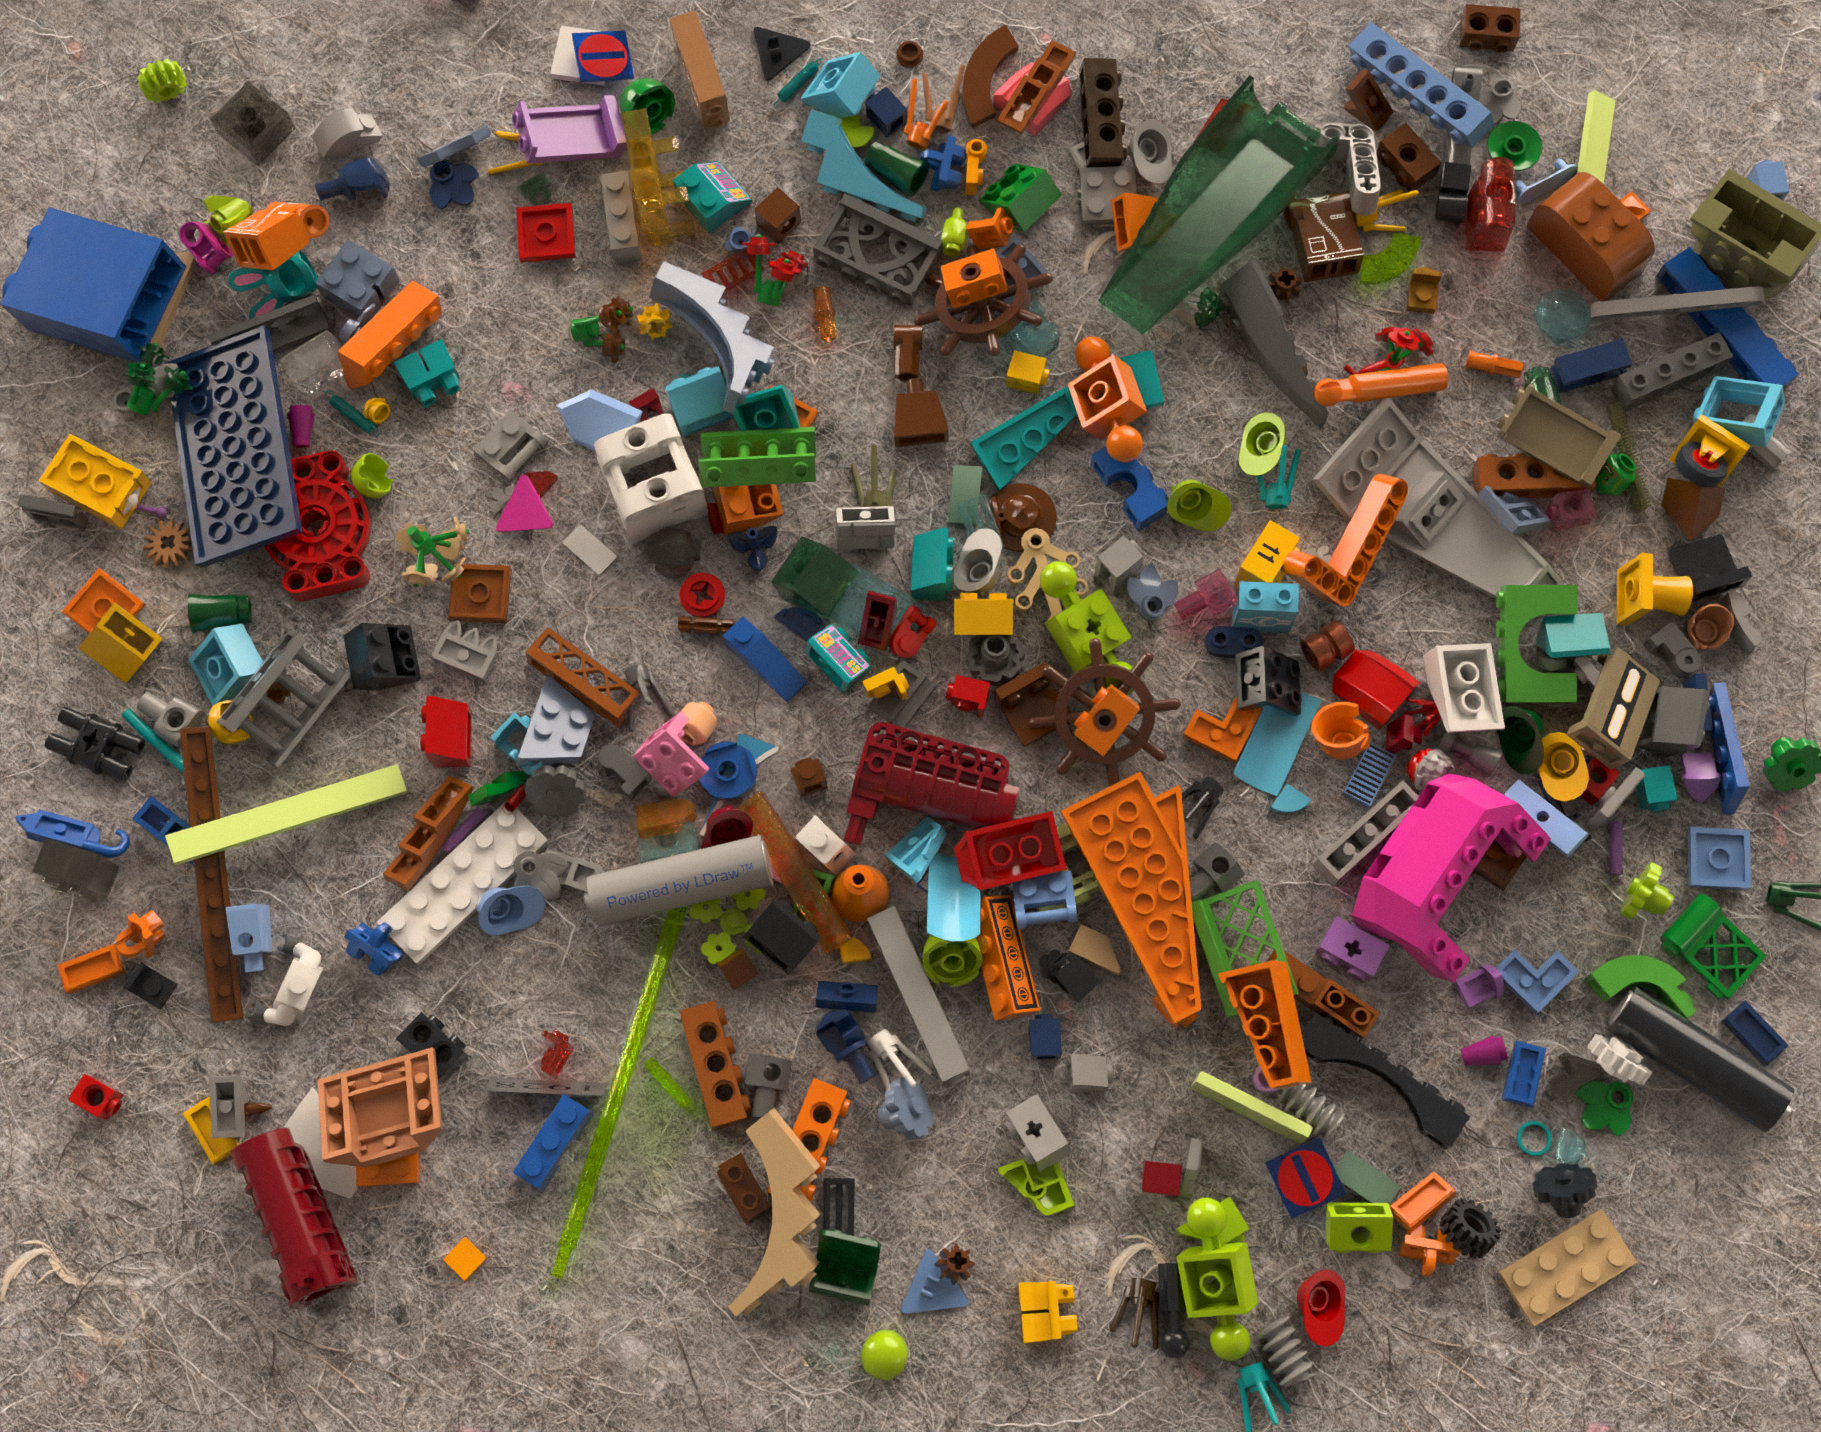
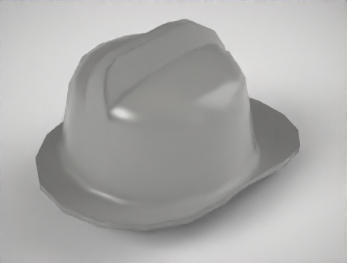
M1146 120L1140 123L1135 130L1133 138L1130 140L1128 147L1129 156L1139 174L1146 181L1153 184H1161L1168 180L1172 169L1171 137L1162 123L1155 120Z
M989 528L979 529L967 538L953 576L954 583L959 590L976 592L983 595L985 591L993 588L999 581L1001 574L999 560L1002 553V541L996 531Z

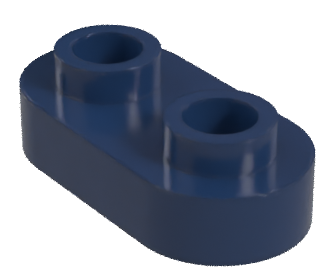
M1216 626L1207 632L1204 645L1207 652L1212 656L1236 658L1235 654L1263 646V637L1254 628ZM1221 636L1225 639V642L1219 644L1215 641V637ZM1251 638L1253 639L1254 644L1247 645L1245 644L1244 639Z

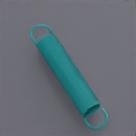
M823 58L815 62L810 61L777 93L779 99L773 105L779 100L786 102L818 71L817 66L823 62Z
M327 390V391L325 392V398H326V393H327V392H331V393H333V392L330 391V390ZM334 394L330 400L326 398L331 406L364 432L370 433L373 429H376L375 423L370 419H366L363 414L338 395Z

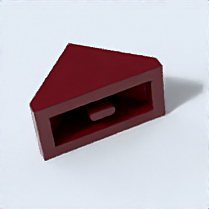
M868 591L857 644L883 651L886 650L898 611L897 598Z

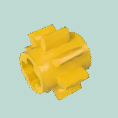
M658 303L655 306H643V314L637 315L638 323L641 324L639 326L641 335L648 333L651 340L661 336L665 338L667 328L673 327L671 320H669V310L665 309L662 311Z

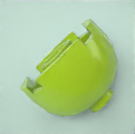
M930 935L924 944L922 962L926 976L934 983L940 985L941 981L950 983V987H957L968 984L978 976L983 957L976 937L966 941H948Z

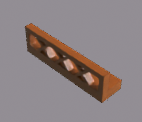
M549 627L543 631L526 651L527 663L543 675L552 677L575 698L617 728H620L626 721L625 712L640 696L639 691ZM550 638L559 644V652L547 654L540 647ZM577 657L582 661V669L569 670L564 666V658ZM600 673L605 677V685L593 687L587 683L586 674ZM622 689L629 696L620 706L610 699V691Z

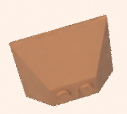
M433 1047L317 1080L322 1160L325 1163L365 1168L425 1151L442 1131L436 1056Z

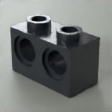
M421 1012L400 1033L396 1040L410 1053L433 1047L436 1056L437 1077L445 1083L469 1057L463 1051L467 1045L455 1034L449 1038L442 1031L445 1025L434 1014H431L428 1018ZM424 1028H430V1038L426 1042H418V1033ZM445 1048H451V1059L448 1062L440 1063V1052Z

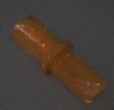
M818 286L813 289L816 305L814 317L818 319L820 339L830 342L837 337L834 321L836 310L832 308L830 287Z

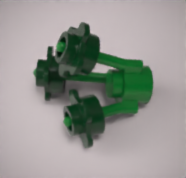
M147 343L146 347L137 345V348L141 350L139 358L146 360V364L136 362L128 363L126 366L129 369L126 372L127 381L134 385L127 403L131 410L142 415H148L150 410L157 412L160 404L172 391L181 394L185 389L189 392L193 390L192 386L188 383L190 378L185 371L179 368L172 370L166 366L164 370L167 375L163 378V381L167 387L155 399V392L148 388L150 383L155 382L153 375H155L156 371L151 367L153 363L161 365L163 358L169 359V356L162 354L164 348L159 347L157 343Z

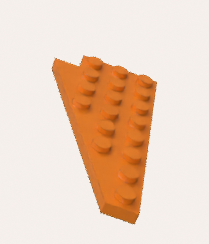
M1138 772L1061 810V815L1174 1025L1201 1011L1181 788L1178 785L1154 797L1141 772Z

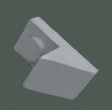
M241 1075L209 1077L212 1138L245 1136L244 1104L249 1102V1096Z

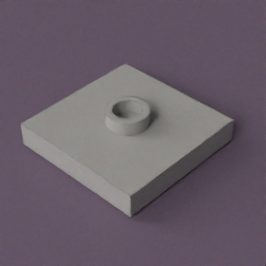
M1636 767L1616 788L1611 786L1600 798L1604 803L1586 825L1593 831L1603 825L1645 777L1644 773Z

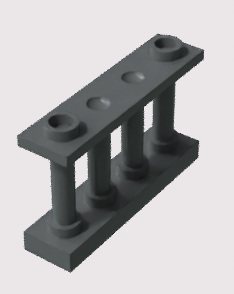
M290 629L216 721L232 733L236 729H242L271 751L266 761L278 768L281 764H285L291 759L295 746L335 695L341 694L348 685L347 680L351 676L348 672L339 668L334 673L330 672L304 651L303 645L307 639L300 633ZM297 659L326 683L316 696L312 695L285 673V667L291 660ZM273 683H280L307 705V708L298 719H295L267 697L268 693L266 691ZM260 705L289 728V731L279 743L249 720L248 714L254 706Z

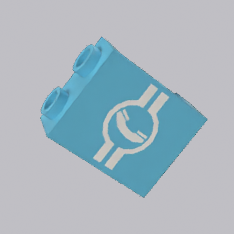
M1240 581L1239 599H1233L1232 627L1254 628L1259 632L1289 633L1298 614L1299 584Z

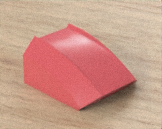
M1034 63L1020 69L995 92L993 105L1000 111L1004 109L1024 74L1028 75ZM1063 76L1047 102L1027 127V130L1034 136L1044 128L1071 97L1068 78Z

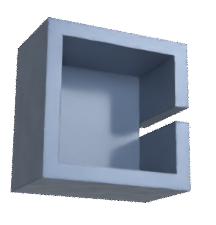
M347 239L315 284L325 299L357 318L372 303L375 304V309L370 318L372 319L382 306L379 296L373 288L376 286L381 298L386 300L400 280L392 265Z

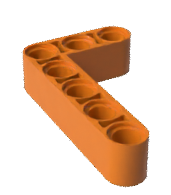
M1384 474L1374 476L1329 563L1327 564L1319 557L1295 550L1291 551L1284 560L1283 568L1285 573L1321 600L1342 607L1350 605L1407 497V482L1403 479Z

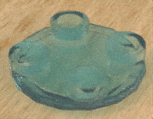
M1555 289L1547 292L1539 299L1534 310V317L1539 328L1549 336L1552 342L1561 343L1564 340L1569 341L1578 338L1587 330L1591 322V311L1587 301L1580 294L1569 289Z

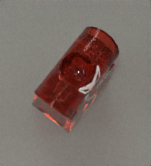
M1495 157L1483 163L1481 166V176L1476 178L1468 193L1465 215V250L1504 252L1515 226V165L1508 158Z

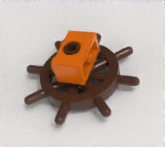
M1023 244L1016 245L1007 259L998 257L994 248L978 253V248L975 245H969L967 247L968 257L941 266L943 278L934 274L927 275L926 283L939 288L935 298L936 310L916 316L914 323L915 325H926L938 320L941 321L944 329L950 334L940 348V353L943 356L950 355L960 340L969 343L987 342L990 355L997 356L1000 353L998 338L1012 331L1021 321L1034 326L1042 324L1043 319L1040 315L1028 311L1031 302L1030 290L1050 284L1053 281V276L1050 273H1044L1026 279L1024 272L1017 265L1026 252V247ZM1005 279H1011L1014 284L1006 286ZM1015 295L1011 304L1001 301ZM967 311L960 322L952 317ZM995 311L1002 313L1000 316L993 319V314L995 313ZM981 316L982 323L973 324L976 318Z
M1093 638L1089 642L1092 665L1078 670L1069 678H1066L1050 665L1043 668V675L1061 689L1056 699L1055 713L1053 715L1032 717L1029 720V726L1033 729L1056 726L1062 742L1069 749L1056 767L1058 774H1066L1079 757L1091 763L1106 764L1108 784L1112 786L1120 782L1117 763L1132 757L1141 748L1160 762L1167 758L1166 752L1149 740V737L1154 727L1155 713L1177 710L1180 708L1181 702L1177 698L1153 701L1148 687L1140 678L1153 661L1154 657L1151 652L1143 653L1133 668L1129 670L1120 665L1104 663L1101 642L1099 639ZM1106 677L1116 678L1122 682L1117 688L1112 684L1107 688ZM1093 678L1096 691L1094 698L1079 687L1084 682ZM1131 688L1137 693L1141 703H1136L1126 696ZM1071 696L1089 709L1066 713ZM1143 714L1140 728L1137 731L1129 723L1135 715ZM1068 724H1074L1077 727V729L1075 730V736L1071 732ZM1121 733L1130 739L1128 743L1115 749V741Z

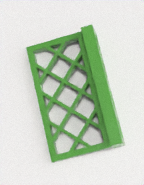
M1259 880L1204 900L1192 902L1193 920L1227 1018L1235 1019L1239 1015L1237 1010L1233 1008L1229 1000L1230 995L1225 984H1222L1218 973L1234 970L1233 964L1237 955L1251 961L1250 966L1262 963L1258 961L1265 945L1275 949L1277 961L1287 962ZM1254 889L1258 900L1253 910L1239 905L1243 893ZM1236 896L1234 902L1229 900L1228 898ZM1223 900L1232 905L1225 921L1215 917L1212 904ZM1236 908L1251 914L1244 930L1230 924ZM1259 908H1261L1263 916L1257 913ZM1255 917L1266 922L1267 930L1263 939L1249 933ZM1217 922L1223 924L1221 930H1220V928H1219ZM1227 927L1242 933L1235 949L1224 943L1223 936ZM1246 936L1261 942L1254 958L1239 952ZM1269 936H1271L1273 944L1267 942ZM1227 950L1233 952L1231 958L1229 957ZM1287 962L1293 995L1296 996L1299 993Z

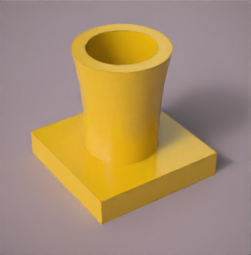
M1642 552L1617 569L1616 625L1628 626L1653 609L1684 616L1690 608L1693 597V584L1690 577L1653 576V554Z

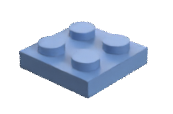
M1689 827L1687 829L1688 887L1746 891L1751 889L1750 830Z

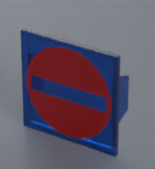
M625 30L571 34L580 83L634 79Z
M1320 1137L1265 1162L1291 1219L1347 1194Z

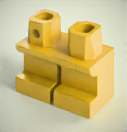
M1056 1281L1018 1283L1020 1313L1048 1310L1047 1313L1021 1315L1023 1344L1058 1340L1062 1338V1335L1078 1332L1076 1315L1059 1316L1058 1304L1075 1302L1073 1285L1056 1284Z

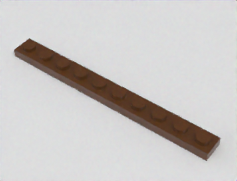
M211 726L181 728L179 730L190 828L221 818ZM221 851L193 860L211 1024L243 1019L236 955L232 954L226 907H231L225 852Z

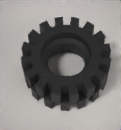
M1463 1198L1460 1201H1455L1443 1215L1439 1225L1443 1228L1440 1231L1442 1235H1447L1445 1238L1447 1243L1452 1242L1454 1244L1453 1249L1456 1251L1458 1249L1462 1250V1255L1467 1256L1469 1253L1470 1258L1475 1259L1477 1256L1478 1258H1483L1500 1239L1501 1234L1499 1233L1501 1228L1496 1226L1498 1223L1496 1218L1491 1219L1492 1213L1489 1210L1487 1212L1483 1210V1205L1479 1203L1476 1206L1474 1200L1470 1199L1467 1202L1466 1198Z

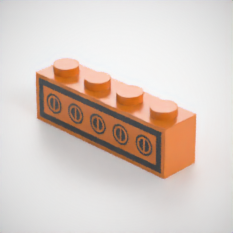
M1003 895L981 898L980 934L976 938L983 957L981 968L994 1020L1020 1019L1040 1011L1020 929L1018 930L1012 896Z

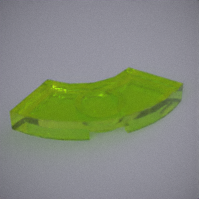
M1394 233L1391 243L1383 251L1373 255H1364L1361 265L1360 285L1384 283L1403 273L1410 266L1418 252L1421 236Z

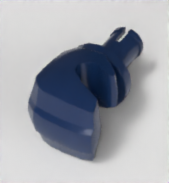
M363 158L348 163L344 168L339 169L337 179L320 184L317 183L315 188L320 201L342 194L351 201L356 199L355 191L378 189L382 196L387 198L390 182L386 172L374 158Z
M845 1009L826 1013L815 1026L816 1035L823 1046L835 1056L834 1059L837 1063L847 1061L859 1080L860 1085L873 1078L876 1073L863 1054L864 1047L868 1043L865 1040L862 1029L851 1013Z

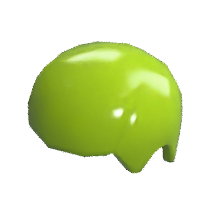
M372 453L364 454L355 463L350 473L351 480L356 489L362 495L372 499L386 496L390 492L393 479H388L386 476L389 468L387 462Z
M881 1329L871 1334L866 1339L861 1351V1362L865 1372L874 1379L885 1381L899 1376L909 1356V1349L904 1337L894 1330Z

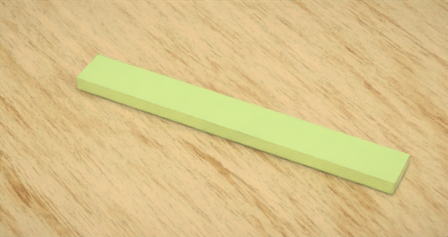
M396 764L168 834L165 837L174 865L176 866L407 794V789L399 766Z

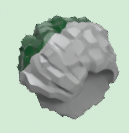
M1198 283L1181 290V300L1177 302L1178 308L1176 311L1178 318L1183 321V324L1190 326L1191 329L1204 328L1219 316L1222 308L1219 306L1220 299L1215 291H1212L1208 285Z

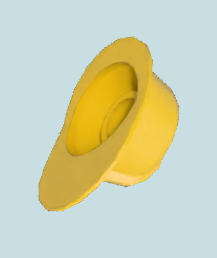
M1556 732L1548 734L1542 738L1544 760L1542 766L1538 769L1546 792L1555 800L1563 802L1574 800L1583 794L1589 782V771L1582 749L1566 733Z

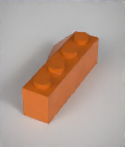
M412 280L338 350L348 388L355 389L368 385L372 380L380 376L394 359L399 358L413 341L419 339L422 332L439 319L442 311L437 294Z

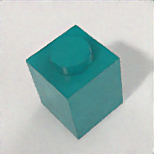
M1670 765L1641 769L1645 777L1636 786L1640 809H1651V813L1669 810V806L1678 800Z

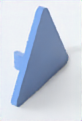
M930 1249L925 1251L901 1307V1311L904 1314L966 1307L969 1303L957 1284L952 1285L951 1279L946 1277L943 1279L939 1278L942 1274L940 1267L934 1266L939 1259Z

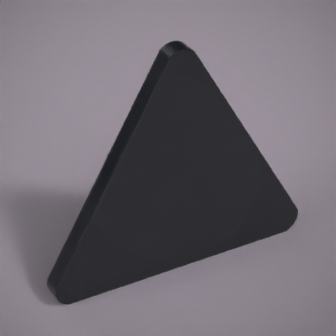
M761 27L754 28L758 53L766 81L774 78L811 46L810 42L804 39Z

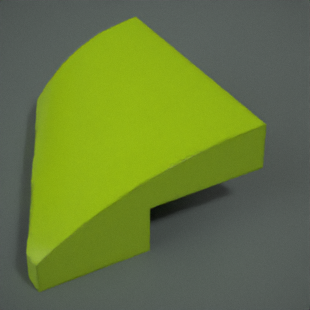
M1024 1158L998 1168L999 1173L1046 1217L1075 1207L1059 1162L1054 1163L1041 1172L1038 1171L1035 1164L1029 1166Z

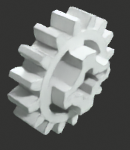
M1595 1034L1588 1044L1587 1048L1591 1050V1053L1598 1056L1596 1062L1604 1068L1603 1070L1625 1083L1630 1080L1635 1081L1639 1085H1644L1652 1075V1071L1648 1069V1066L1642 1063L1644 1057L1634 1047L1615 1036L1610 1040L1602 1035Z

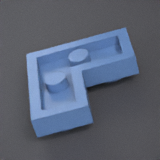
M1515 949L1496 967L1502 974L1503 983L1535 1015L1579 973L1558 950L1537 970Z

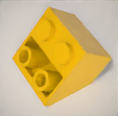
M960 593V598H954V635H1013V599L1007 598V593H989V598H977V593Z
M114 602L78 649L127 683L163 638Z

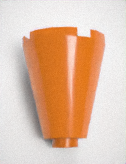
M857 864L845 868L837 875L832 885L831 898L834 908L843 918L855 923L867 922L868 917L887 908L890 900V887L886 877L878 869L870 865Z

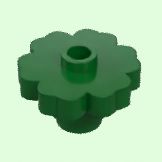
M1786 737L1780 738L1771 746V757L1764 761L1763 773L1775 790L1788 792L1793 787L1803 789L1815 781V774L1821 772V750L1813 740L1801 738L1794 741Z

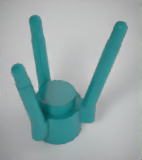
M1286 445L1281 447L1278 482L1269 483V488L1266 489L1263 475L1256 476L1260 489V501H1265L1266 508L1285 509L1288 508V503H1291V491L1299 462L1300 449L1295 450L1287 484L1284 483L1287 459Z
M1262 1362L1239 1370L1241 1378L1236 1381L1240 1389L1245 1432H1252L1247 1388H1249L1250 1393L1259 1391L1274 1425H1278L1279 1421L1265 1388L1269 1386L1285 1412L1291 1413V1408L1273 1381L1269 1369H1265Z

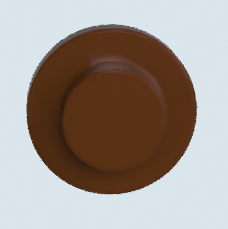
M906 41L897 49V61L905 68L917 67L923 60V50L916 42Z

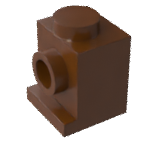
M811 758L802 759L795 763V767L791 768L790 772L800 798L828 788L827 780L818 758L814 760Z

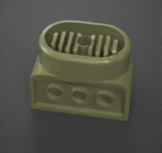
M1728 169L1690 219L1693 222L1691 234L1696 239L1693 251L1702 256L1705 265L1713 274L1720 277L1723 286L1727 289L1763 287L1764 300L1770 299L1782 292L1795 279L1821 243L1820 222L1731 169Z

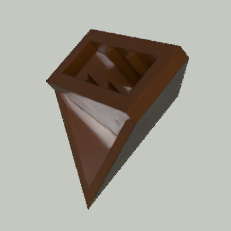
M1667 478L1661 506L1691 541L1719 517L1725 488L1716 486L1707 488L1693 482Z

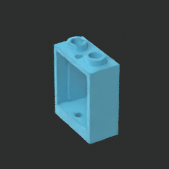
M1714 376L1710 387L1707 386L1704 390L1701 407L1695 410L1693 423L1703 414L1746 443L1767 447L1785 406L1783 385ZM1722 401L1761 406L1754 423L1715 418Z

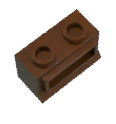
M741 1153L718 1166L717 1174L746 1225L772 1211L771 1205Z

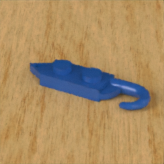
M41 809L37 813L15 816L16 822L26 832L28 839L83 854V852L105 858H114L125 853L130 845L129 835L123 830L117 829L115 831L122 838L121 844L115 847L99 844L101 840L100 831L94 824Z

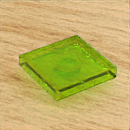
M653 1056L644 1063L646 1069L687 1115L691 1116L698 1109Z

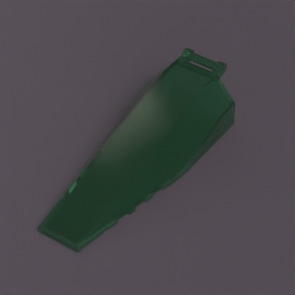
M1249 75L1180 158L1165 184L1163 192L1157 202L1154 203L1149 216L1139 229L1130 249L1124 255L1122 263L1116 269L1102 293L1099 303L1144 335L1265 230L1334 156L1337 152L1340 138L1335 135L1326 147L1316 146L1319 143L1321 129L1318 127L1315 129L1289 111L1287 105L1281 101L1267 114L1254 94V77ZM1281 118L1308 137L1307 140H1303L1276 120Z

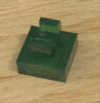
M543 172L537 173L516 186L521 196L529 194V201L534 206L539 204L535 199L536 192L541 191L546 198L551 197L550 191L543 186L549 182Z

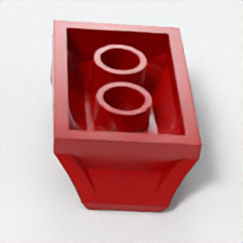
M1053 811L967 831L964 833L961 841L954 847L962 882L973 885L979 891L1067 869Z

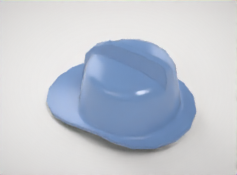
M518 886L508 889L502 887L492 888L476 904L480 928L485 933L493 936L532 926L540 919L545 908V900L542 893L537 888L531 886Z

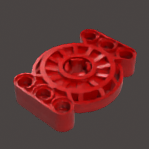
M334 450L291 459L302 533L264 546L274 562L286 571L282 578L284 589L294 600L304 602L364 587L370 580V571L360 556L369 542L371 515L363 497L353 485L346 481L349 475V468L346 462ZM334 463L339 464L335 470L328 471L330 465ZM311 470L307 477L300 478L303 471ZM347 491L352 492L357 498H350ZM362 509L364 513V521H362L360 515ZM323 520V526L317 530L319 536H314L312 532L308 531L312 522ZM281 553L285 558L284 562L277 558L275 554ZM353 568H361L360 572L357 575L349 576V573ZM332 574L330 581L321 583L324 575ZM304 581L300 589L293 590L296 582Z

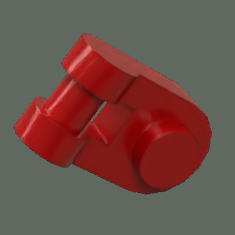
M914 604L911 605L890 636L889 649L891 653L898 658L914 656L927 635L933 631L937 622L930 616L925 617L921 614V609ZM913 622L919 626L916 632L910 629Z

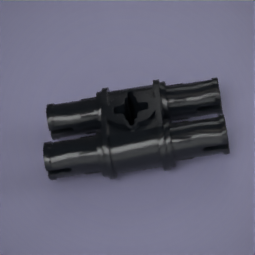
M63 707L58 715V722L80 732L75 741L50 733L45 741V748L67 757V761L70 764H78L92 770L94 774L106 773L127 781L132 773V765L110 755L116 746L139 755L144 749L145 739L123 730L119 723L113 724L99 718L95 713L86 715L71 708ZM93 741H99V744L97 746H91V743Z

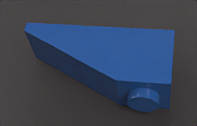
M744 616L723 635L725 646L787 703L807 684L806 679L766 636Z

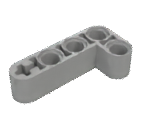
M1361 124L1324 125L1320 132L1318 156L1325 161L1346 162L1352 210L1364 216L1373 214L1377 208L1381 184L1372 129Z

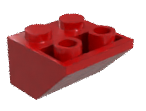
M426 696V705H423L421 709L422 723H426L425 734H421L420 738L421 751L425 752L427 759L436 768L471 767V708L464 702Z

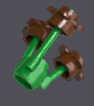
M617 296L616 299L612 298L609 300V304L600 307L599 315L573 319L570 326L571 335L576 342L583 341L584 347H602L603 355L612 357V362L617 363L619 355H623L625 351V340L620 337L618 326L625 323L627 326L631 325L630 318L633 317V308L629 301L621 299L620 296ZM598 322H601L604 327L613 331V334H606L603 341L594 340V337L599 335Z

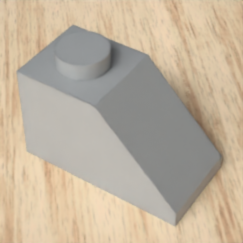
M1070 1055L1068 1061L1070 1093L1107 1090L1108 1083L1113 1082L1112 1064H1106V1056Z

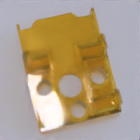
M646 108L622 112L631 166L632 185L642 232H645L647 242L652 246L661 247L672 244L671 238L694 235L693 220L669 224L665 205L689 201L687 188L678 187V189L662 190V188L673 187L672 180L684 171L660 175L657 162V154L680 151L677 136L652 141Z

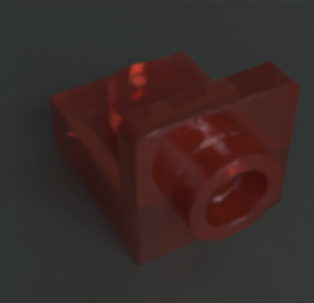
M554 1029L551 1034L544 1030L541 1036L555 1044L553 1049L549 1048L545 1052L541 1060L543 1065L541 1070L546 1075L557 1079L574 1047L568 1043L570 1037Z

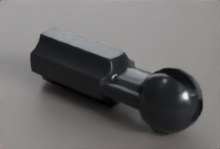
M1159 1263L1160 1312L1167 1316V1330L1161 1336L1160 1347L1167 1357L1181 1358L1188 1351L1190 1341L1188 1335L1181 1329V1315L1187 1312L1178 1263Z

